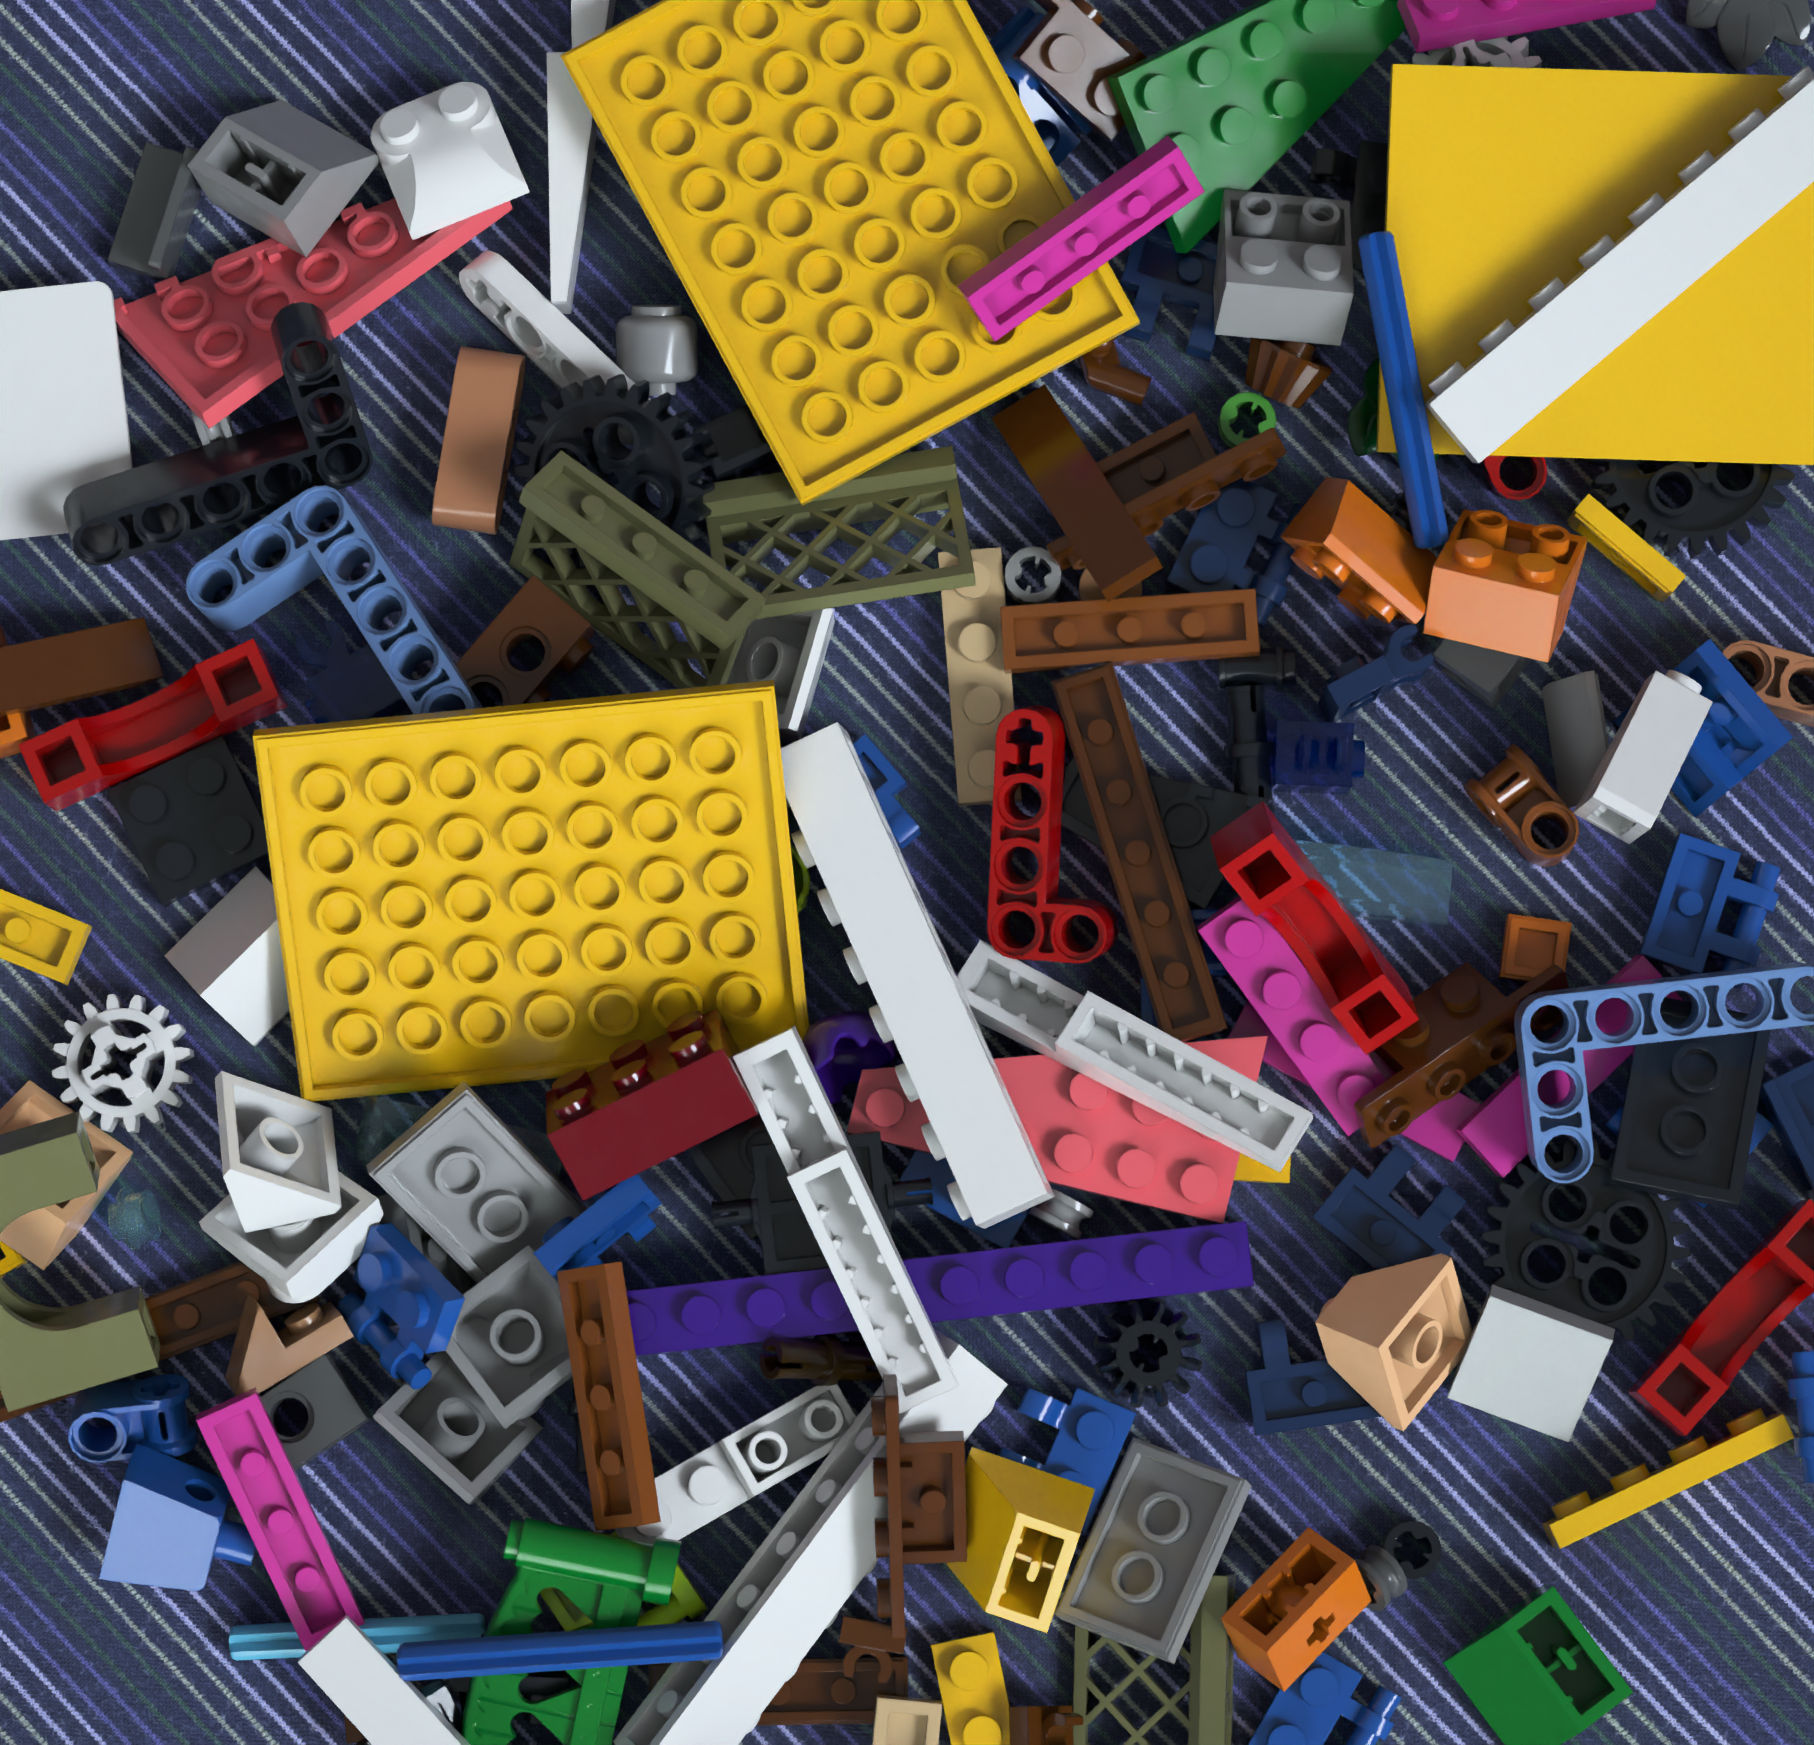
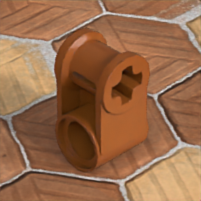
M1511 744L1504 750L1506 757L1478 781L1470 778L1463 784V788L1480 812L1504 833L1526 860L1541 867L1555 866L1564 861L1575 846L1579 835L1578 820L1573 811L1569 809L1549 786L1546 778L1534 762L1518 746ZM1513 778L1516 779V780H1515L1513 783H1511L1507 788H1505L1501 793H1499V794L1496 793L1500 788H1502V787H1503L1506 783H1508L1511 779H1513ZM1544 819L1555 821L1564 832V844L1556 849H1545L1537 845L1531 836V826L1533 823Z

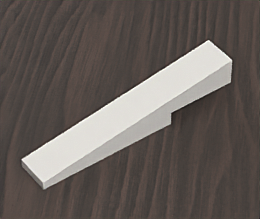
M571 0L572 49L612 28L616 0ZM547 52L551 303L562 314H571L598 125L560 55L566 52Z
M982 940L978 942L957 975L978 1023L1044 1054L1278 1172H1281L1313 1120L1312 1112L1092 992L1087 991L1085 996L1017 959L1002 956L993 946Z
M793 1026L736 1053L733 1059L787 1170V1179L882 1379L883 1375L896 1374L899 1414L958 1387L959 1383L796 1027Z
M345 1615L298 1659V1664L372 1745H470L410 1681H404L399 1677L397 1667L348 1615Z

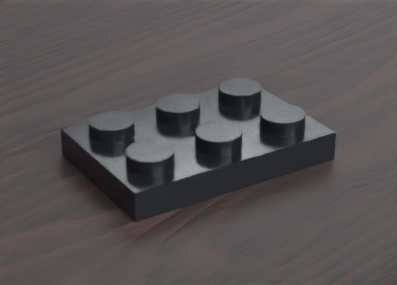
M1664 997L1660 1007L1663 1021L1667 1025L1672 1026L1683 1023L1691 1013L1692 1004L1691 1002ZM1727 1010L1732 1018H1742L1748 1015L1747 1013ZM1771 1030L1634 1045L1609 1184L1737 1210L1742 1196Z

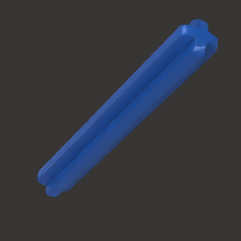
M1390 231L1365 234L1359 238L1358 245L1413 542L1420 549L1444 545L1449 540V533L1394 236Z
M717 1621L405 1642L399 1645L396 1658L399 1677L404 1681L717 1660L722 1657L724 1642L721 1624Z

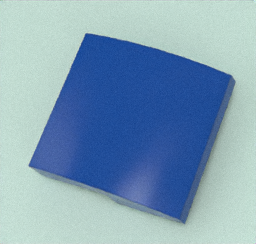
M1711 639L1706 641L1673 669L1699 683L1702 686L1700 695L1713 702L1671 787L1674 794L1695 818L1793 738ZM1632 704L1613 720L1619 728Z

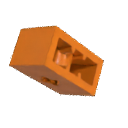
M1308 1527L1221 1617V1621L1238 1658L1285 1692L1372 1600L1356 1561Z

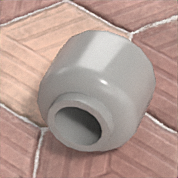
M632 305L631 315L625 316L617 322L615 328L616 365L634 383L642 380L649 381V396H660L666 392L676 395V383L689 381L696 376L698 372V327L693 318L682 315V305Z

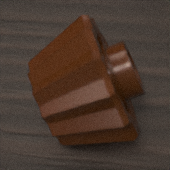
M1251 338L1245 384L1277 402L1299 409L1331 374L1332 367L1312 356L1316 345L1313 343Z

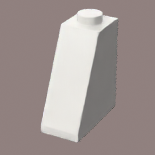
M1668 670L1666 675L1655 671L1645 680L1573 814L1628 844L1651 829L1713 703L1711 700L1700 695L1702 686L1699 683L1674 670Z

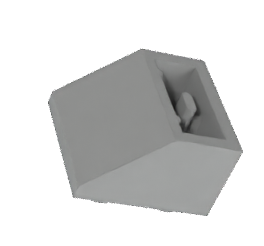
M279 100L226 116L187 166L212 204L307 257L380 160L377 153L283 100Z
M1224 189L1213 287L1214 334L1341 346L1354 295L1350 201Z

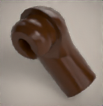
M1115 338L1078 357L1085 381L1092 388L1141 407L1152 377L1121 365L1114 343Z

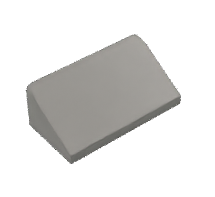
M1595 671L1579 673L1548 683L1542 690L1558 796L1569 809H1574L1578 805L1609 748L1599 679Z

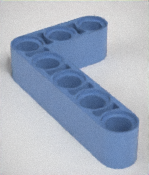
M326 485L314 486L303 491L200 560L188 574L186 592L189 600L215 627L225 631H234L249 625L325 574L413 714L483 708L362 518L347 500L332 487ZM339 514L336 524L331 529L325 532H318L321 522L326 517ZM286 549L283 559L277 565L265 568L268 558L274 552ZM370 562L368 572L362 578L356 581H349V576L357 565ZM233 584V589L225 600L213 603V598L218 590L226 585ZM402 611V616L394 627L388 630H380V625L388 614ZM426 660H434L431 671L425 677L419 680H411L414 669L420 663Z
M1790 963L1550 990L1528 995L1520 1002L1515 1012L1514 1028L1527 1147L1531 1163L1546 1178L1556 1183L1567 1184L1581 1179L1588 1173L1593 1163L1594 1149L1583 1051L1814 1025V1006L1805 1011H1798L1792 1005L1790 999L1791 988L1798 979L1805 976L1814 977V965ZM1748 983L1754 989L1756 995L1755 1006L1747 1016L1732 1018L1725 1006L1726 996L1735 985ZM1677 990L1685 991L1690 997L1692 1004L1689 1017L1681 1024L1675 1026L1667 1025L1660 1013L1664 997ZM1620 998L1627 1009V1019L1624 1025L1615 1032H1602L1597 1027L1595 1021L1598 1006L1604 1000ZM1554 1005L1561 1011L1563 1017L1562 1028L1555 1037L1548 1040H1538L1532 1034L1530 1028L1531 1018L1540 1007ZM1552 1070L1564 1071L1570 1082L1567 1096L1561 1102L1555 1104L1543 1103L1539 1099L1537 1092L1541 1077ZM1561 1134L1572 1136L1577 1146L1574 1160L1568 1166L1562 1168L1548 1166L1544 1157L1545 1147L1553 1137Z

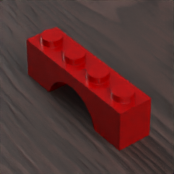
M251 639L195 664L179 680L148 697L107 713L76 718L18 744L43 802L57 812L159 766L221 735L225 736L289 706L263 649L254 639Z
M1263 801L1210 837L1219 871L1256 917L1261 915L1266 918L1291 946L1313 978L1330 1011L1365 1055L1419 1020L1408 985Z
M1813 1200L1798 1201L1627 1391L1675 1436H1686L1730 1387L1738 1371L1759 1345L1788 1314L1814 1292Z

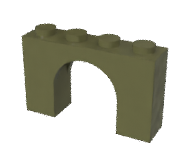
M80 1111L0 1135V1233L12 1221L26 1213L97 1192L100 1168ZM0 1276V1391L8 1412L158 1367L160 1341L141 1286L74 1306L48 1307L22 1298Z

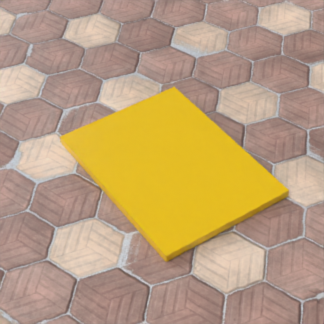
M662 0L560 55L802 506L1140 324L1138 316L1108 261L997 341H994L986 332L957 287L1075 202L967 0Z
M1392 64L1390 73L1385 231H1390L1394 236L1424 403L1434 395L1428 384L1457 360L1466 368L1484 353L1477 343L1492 329L1507 318L1515 327L1534 311L1527 301L1537 291L1557 276L1563 284H1566L1584 267L1577 259L1588 248L1606 234L1615 242L1634 225L1627 216L1656 192L1665 200L1684 183L1677 174L1685 166L1706 150L1715 158L1733 143V139L1727 132L1737 122L1757 107L1765 116L1784 98L1777 90L1792 76ZM1814 182L1489 456L1814 465ZM1379 362L1376 452L1397 453L1382 369ZM1425 406L1434 454L1466 455Z
M774 680L254 730V750L302 1099L313 1102L456 1088L463 1081L468 1086L552 1079L559 1078L578 1068H585L589 1072L609 1062V1056L622 1045L638 1039H642L644 1043H647L668 1033L667 1027L677 1018L693 1011H700L704 1015L716 1008L719 1010L740 1051L793 1026L796 1027L801 1040H803L804 1035L809 1029V1018Z

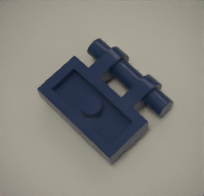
M1240 478L1219 489L1221 492L1220 496L1209 505L1200 509L1166 580V585L1183 593L1255 589L1258 627L1263 628L1273 607L1280 608L1287 595L1288 588L1284 584L1294 565L1291 555L1295 549L1280 536L1304 505L1295 503L1286 523H1279L1268 517L1278 494L1251 481H1244ZM1257 538L1274 545L1261 575L1244 568Z

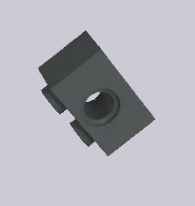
M323 1354L285 1377L282 1383L263 1396L259 1393L295 1472L374 1419L332 1354ZM290 1398L301 1401L308 1411L307 1426L296 1436H289L282 1432L276 1421V1413L279 1406Z

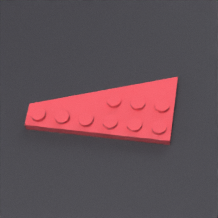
M395 198L366 210L361 202L342 210L340 213L342 219L332 223L307 257L270 238L216 259L211 271L179 283L176 276L154 284L156 293L125 304L122 297L115 299L117 330L210 429L284 375L271 332L273 319L282 308L299 302L314 304L324 312L333 337L336 338L513 210L511 202L508 201L412 240ZM313 340L304 341L298 344L297 347L306 346L312 343Z
M1268 1036L1185 1042V1044L1257 1082ZM1044 1054L994 1059L1049 1183L1216 1224L1224 1223L1240 1152ZM895 1067L862 1070L847 1133L880 1131L881 1142L932 1154L921 1130L922 1125L930 1122L920 1098L913 1102L909 1101L899 1082Z

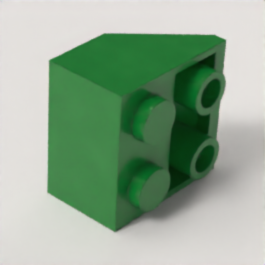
M1547 1584L1542 1585L1442 1661L1504 1745H1561L1581 1733L1633 1693L1553 1586Z

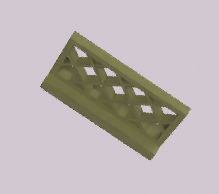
M952 446L898 454L803 506L799 502L784 472L713 483L715 484V490L702 496L703 504L712 510L711 515L706 517L711 558L725 569L726 565L732 568L729 572L742 581L749 577L767 587L761 593V595L766 597V601L756 619L976 585ZM949 509V512L934 527L914 517L915 514ZM880 519L886 520L871 537L850 526L855 523ZM816 529L823 530L808 546L787 536L790 533ZM900 529L921 538L907 555L885 545ZM952 530H953V533H954V537H952V536L949 535V533H950ZM838 538L858 548L843 565L822 555ZM752 539L760 540L745 556L723 546V544ZM938 547L957 557L959 565L932 569L921 562ZM774 548L795 558L779 575L759 565ZM872 557L894 567L885 577L868 579L858 573ZM809 567L830 577L821 587L804 589L794 583Z
M561 450L523 487L519 503L526 507L509 565L529 579L534 575L589 623L678 688L727 684L746 630L761 613L766 597ZM534 548H545L555 569L534 555ZM567 548L577 549L586 568H576ZM586 585L596 586L605 605L591 596ZM617 585H627L637 605H627ZM636 622H646L656 641L644 635ZM668 622H678L688 642H678ZM687 659L698 660L707 680L691 668Z
M1213 1574L1191 1624L1190 1650L1183 1644L1179 1652L1190 1664V1681L1172 1698L1146 1671L1158 1659L1157 1657L1149 1655L1142 1663H1139L1121 1643L1103 1636L1090 1648L1091 1631L1075 1625L1073 1713L1083 1716V1725L1073 1726L1074 1745H1091L1088 1742V1725L1106 1708L1131 1734V1737L1123 1745H1135L1137 1742L1140 1745H1153L1144 1735L1170 1710L1189 1730L1188 1745H1232L1234 1647L1221 1621V1617L1235 1603L1236 1574ZM1107 1643L1133 1669L1108 1695L1090 1677V1659ZM1138 1677L1165 1704L1140 1729L1113 1702ZM1089 1690L1100 1701L1091 1712H1089ZM1188 1693L1189 1716L1177 1704Z

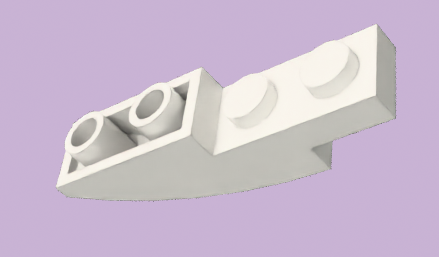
M837 1383L832 1386L817 1385L656 1477L655 1486L661 1522L616 1528L615 1530L619 1537L654 1544L656 1536L678 1541L828 1455L854 1422L856 1416Z

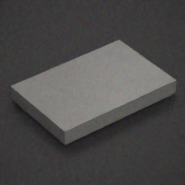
M464 1081L366 1165L369 1175L477 1283L481 1282L529 1245L534 1252L544 1245L542 1242L544 1234L558 1221L568 1216H572L575 1219L588 1209Z
M1132 1437L1054 1614L1063 1621L1174 1664L1252 1485L1246 1479Z

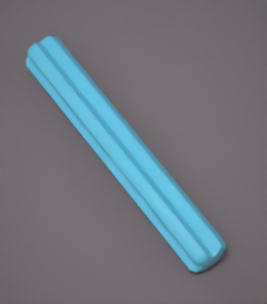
M480 1613L364 1619L365 1624L359 1626L383 1653H397L399 1645L405 1642L476 1638L486 1633L485 1619ZM292 1622L236 1625L230 1628L229 1651L231 1658L236 1661L299 1658L307 1652L304 1650Z

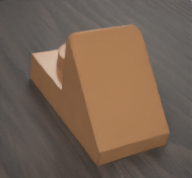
M249 1293L245 1301L225 1380L236 1396L255 1387L258 1393H261L352 1338L354 1335L341 1313L330 1301L321 1307L318 1303H312L292 1313L284 1322L286 1328L276 1333L259 1303Z

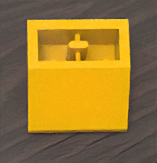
M971 1447L965 1465L967 1562H950L946 1564L985 1612L1047 1633L1095 1489Z

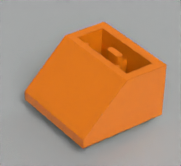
M1326 477L1280 536L1295 549L1291 559L1310 576L1321 580L1325 575L1341 589L1337 599L1358 617L1367 620L1371 615L1386 624H1390L1392 620L1417 624L1426 610L1432 570L1437 557L1427 548H1417L1413 542V536L1349 480Z
M1464 509L1449 536V540L1445 543L1433 566L1423 633L1548 663L1563 633L1588 537L1570 534L1568 530L1558 525L1541 524L1535 526L1509 520L1503 514L1492 510H1478L1474 512Z

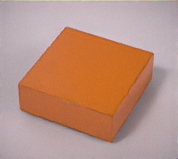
M1507 914L1498 979L1527 983L1554 964L1558 965L1565 972L1572 923Z

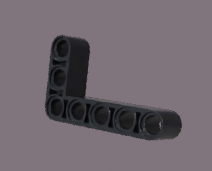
M305 302L292 303L282 308L276 314L271 325L272 338L298 415L75 488L66 497L63 511L72 549L78 559L86 564L96 566L111 564L277 510L303 491L314 486L326 485L339 490L364 479L370 472L373 464L372 452L330 325L320 308ZM313 340L312 343L306 346L297 347L298 344L304 341ZM330 392L324 397L314 398L321 393ZM346 443L345 445H343V446H341V447L332 448V447H334V446H336V445H338V444ZM286 463L280 467L271 468L276 464ZM223 482H224V484H222V485H220V486L211 487V486H213V485H215V484H217V483H223ZM164 502L159 506L149 507L155 503ZM104 522L97 526H89L93 523Z

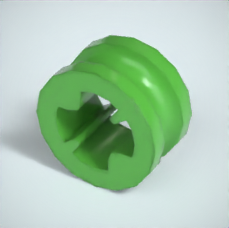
M1252 392L1238 393L1229 398L1222 407L1218 421L1219 436L1230 449L1248 440L1242 438L1244 430H1241L1237 435L1230 427L1237 419V409L1251 408L1250 416H1253L1257 411L1263 417L1264 421L1258 424L1256 435L1270 428H1275V410L1270 402L1260 394Z

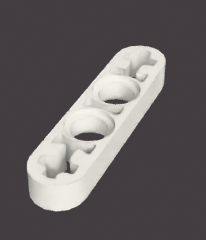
M484 251L459 273L461 287L469 300L560 388L577 382L582 387L583 380L600 374L605 385L608 379L618 374L625 375L614 362L501 255L493 251ZM625 375L629 391L635 383ZM619 424V440L623 444L632 445L634 441L631 432L627 427Z

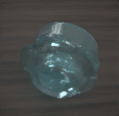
M128 1187L119 1190L116 1197L117 1203H112L108 1207L107 1217L110 1231L117 1241L124 1240L131 1250H140L141 1245H145L148 1241L157 1240L161 1235L162 1217L158 1202L153 1193L147 1189L132 1193Z

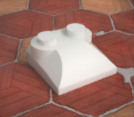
M458 82L388 110L376 120L372 127L370 135L372 144L412 240L530 193L487 90L479 84Z
M338 1171L342 1206L335 1214L245 1233L229 1194L202 1218L199 1223L204 1232L264 1278L269 1291L276 1299L285 1303H302L319 1295L361 1256L371 1226L379 1225L384 1213L376 1196Z

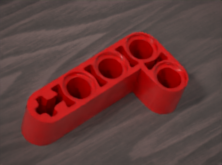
M1041 705L1020 708L1007 714L998 725L996 733L987 917L988 939L997 952L1002 956L1012 959L1085 963L1099 957L1112 948L1117 941L1119 933L1118 919L1112 909L1102 902L1087 899L1058 898L1066 734L1064 723L1059 715L1052 709ZM1030 724L1032 730L1043 733V742L1032 747L1028 740L1019 738V729ZM1030 761L1029 766L1042 763L1043 770L1030 769L1017 772L1016 765ZM1022 782L1033 785L1041 796V807L1034 817L1023 814L1015 804V792ZM1017 847L1028 848L1035 854L1038 860V871L1033 880L1021 878L1012 867V856ZM1014 911L1025 912L1035 924L1034 938L1028 944L1016 940L1009 930V919ZM1076 915L1087 916L1096 924L1099 936L1093 948L1083 947L1073 938L1071 925Z

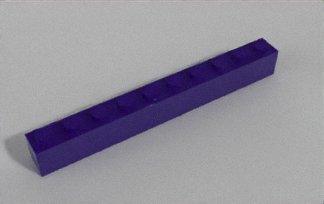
M1246 1221L902 1260L931 1323L1254 1286ZM830 1268L626 1291L636 1357L763 1343L770 1337L799 1339L825 1334L834 1335L860 1332Z

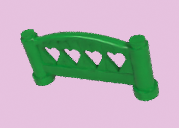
M527 1517L524 1522L511 1520L503 1558L516 1561V1572L497 1605L484 1637L535 1633L532 1628V1621L537 1615L542 1613L537 1596L541 1590L548 1587H554L562 1591L592 1621V1623L570 1631L637 1626L642 1601L668 1606L682 1541L656 1536L654 1544ZM628 1666L565 1670L579 1685L536 1701L524 1698L519 1690V1683L529 1673L471 1677L465 1701L461 1735L470 1745H507L516 1737V1733L511 1725L512 1718L518 1713L528 1712L533 1714L564 1745H612Z

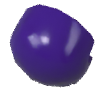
M846 1011L823 1017L809 1027L802 1040L831 1104H837L842 1100V1094L846 1086L859 1083L862 1070L887 1067L893 1063L897 1052L894 1040L887 1043L882 1041L870 1014L866 1012Z

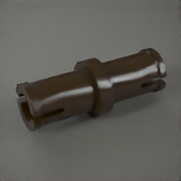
M825 1334L814 1336L812 1340L770 1337L762 1345L765 1351H777L778 1355L760 1354L761 1371L770 1380H777L779 1378L810 1379L818 1386H832L839 1380L870 1381L873 1383L883 1381L878 1369L872 1368V1365L876 1364L865 1342L840 1341L835 1335Z

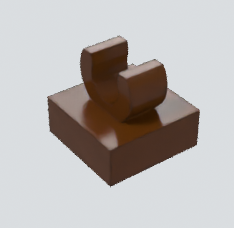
M845 1615L843 1617L839 1642L856 1646L851 1648L845 1655L843 1660L844 1675L853 1678L857 1659L864 1654H871L879 1660L881 1666L878 1674V1683L886 1684L893 1670L892 1659L888 1652L904 1653L908 1627H905V1639H892L891 1624Z
M1072 1705L1009 1707L1010 1745H1074L1073 1726L1083 1725V1716L1073 1713Z

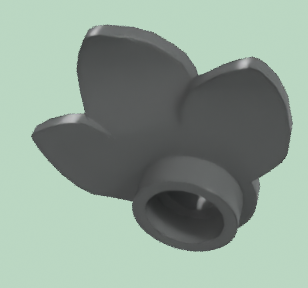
M1688 0L1686 5V24L1697 28L1716 26L1717 38L1722 53L1732 67L1739 71L1749 67L1761 58L1771 45L1773 37L1788 44L1803 46L1810 33L1811 15L1808 0Z

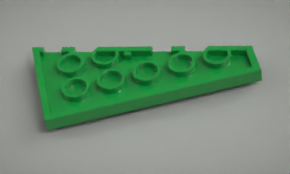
M1261 0L1107 77L1137 155H1141L1168 135L1180 148L1205 191L1164 220L1177 253H1188L1220 220L1224 189L1249 191L1406 29L1397 7L1398 0Z

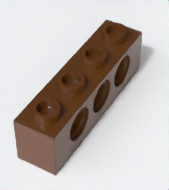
M532 575L455 665L474 694L483 689L496 690L502 694V706L548 702L553 694L547 688L564 670L567 674L572 675L590 656L594 646L589 640L595 632L591 623ZM534 641L541 644L545 650L544 659L540 666L527 672L519 671L512 667L511 654L514 648L522 642Z

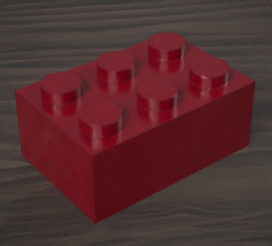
M717 1008L704 1015L700 1011L689 1012L674 1020L666 1029L668 1033L647 1043H644L642 1039L628 1042L609 1056V1062L589 1072L585 1068L572 1070L559 1077L552 1084L553 1090L546 1093L547 1136L583 1201L758 1114L757 1107L733 1059V1056L740 1052Z

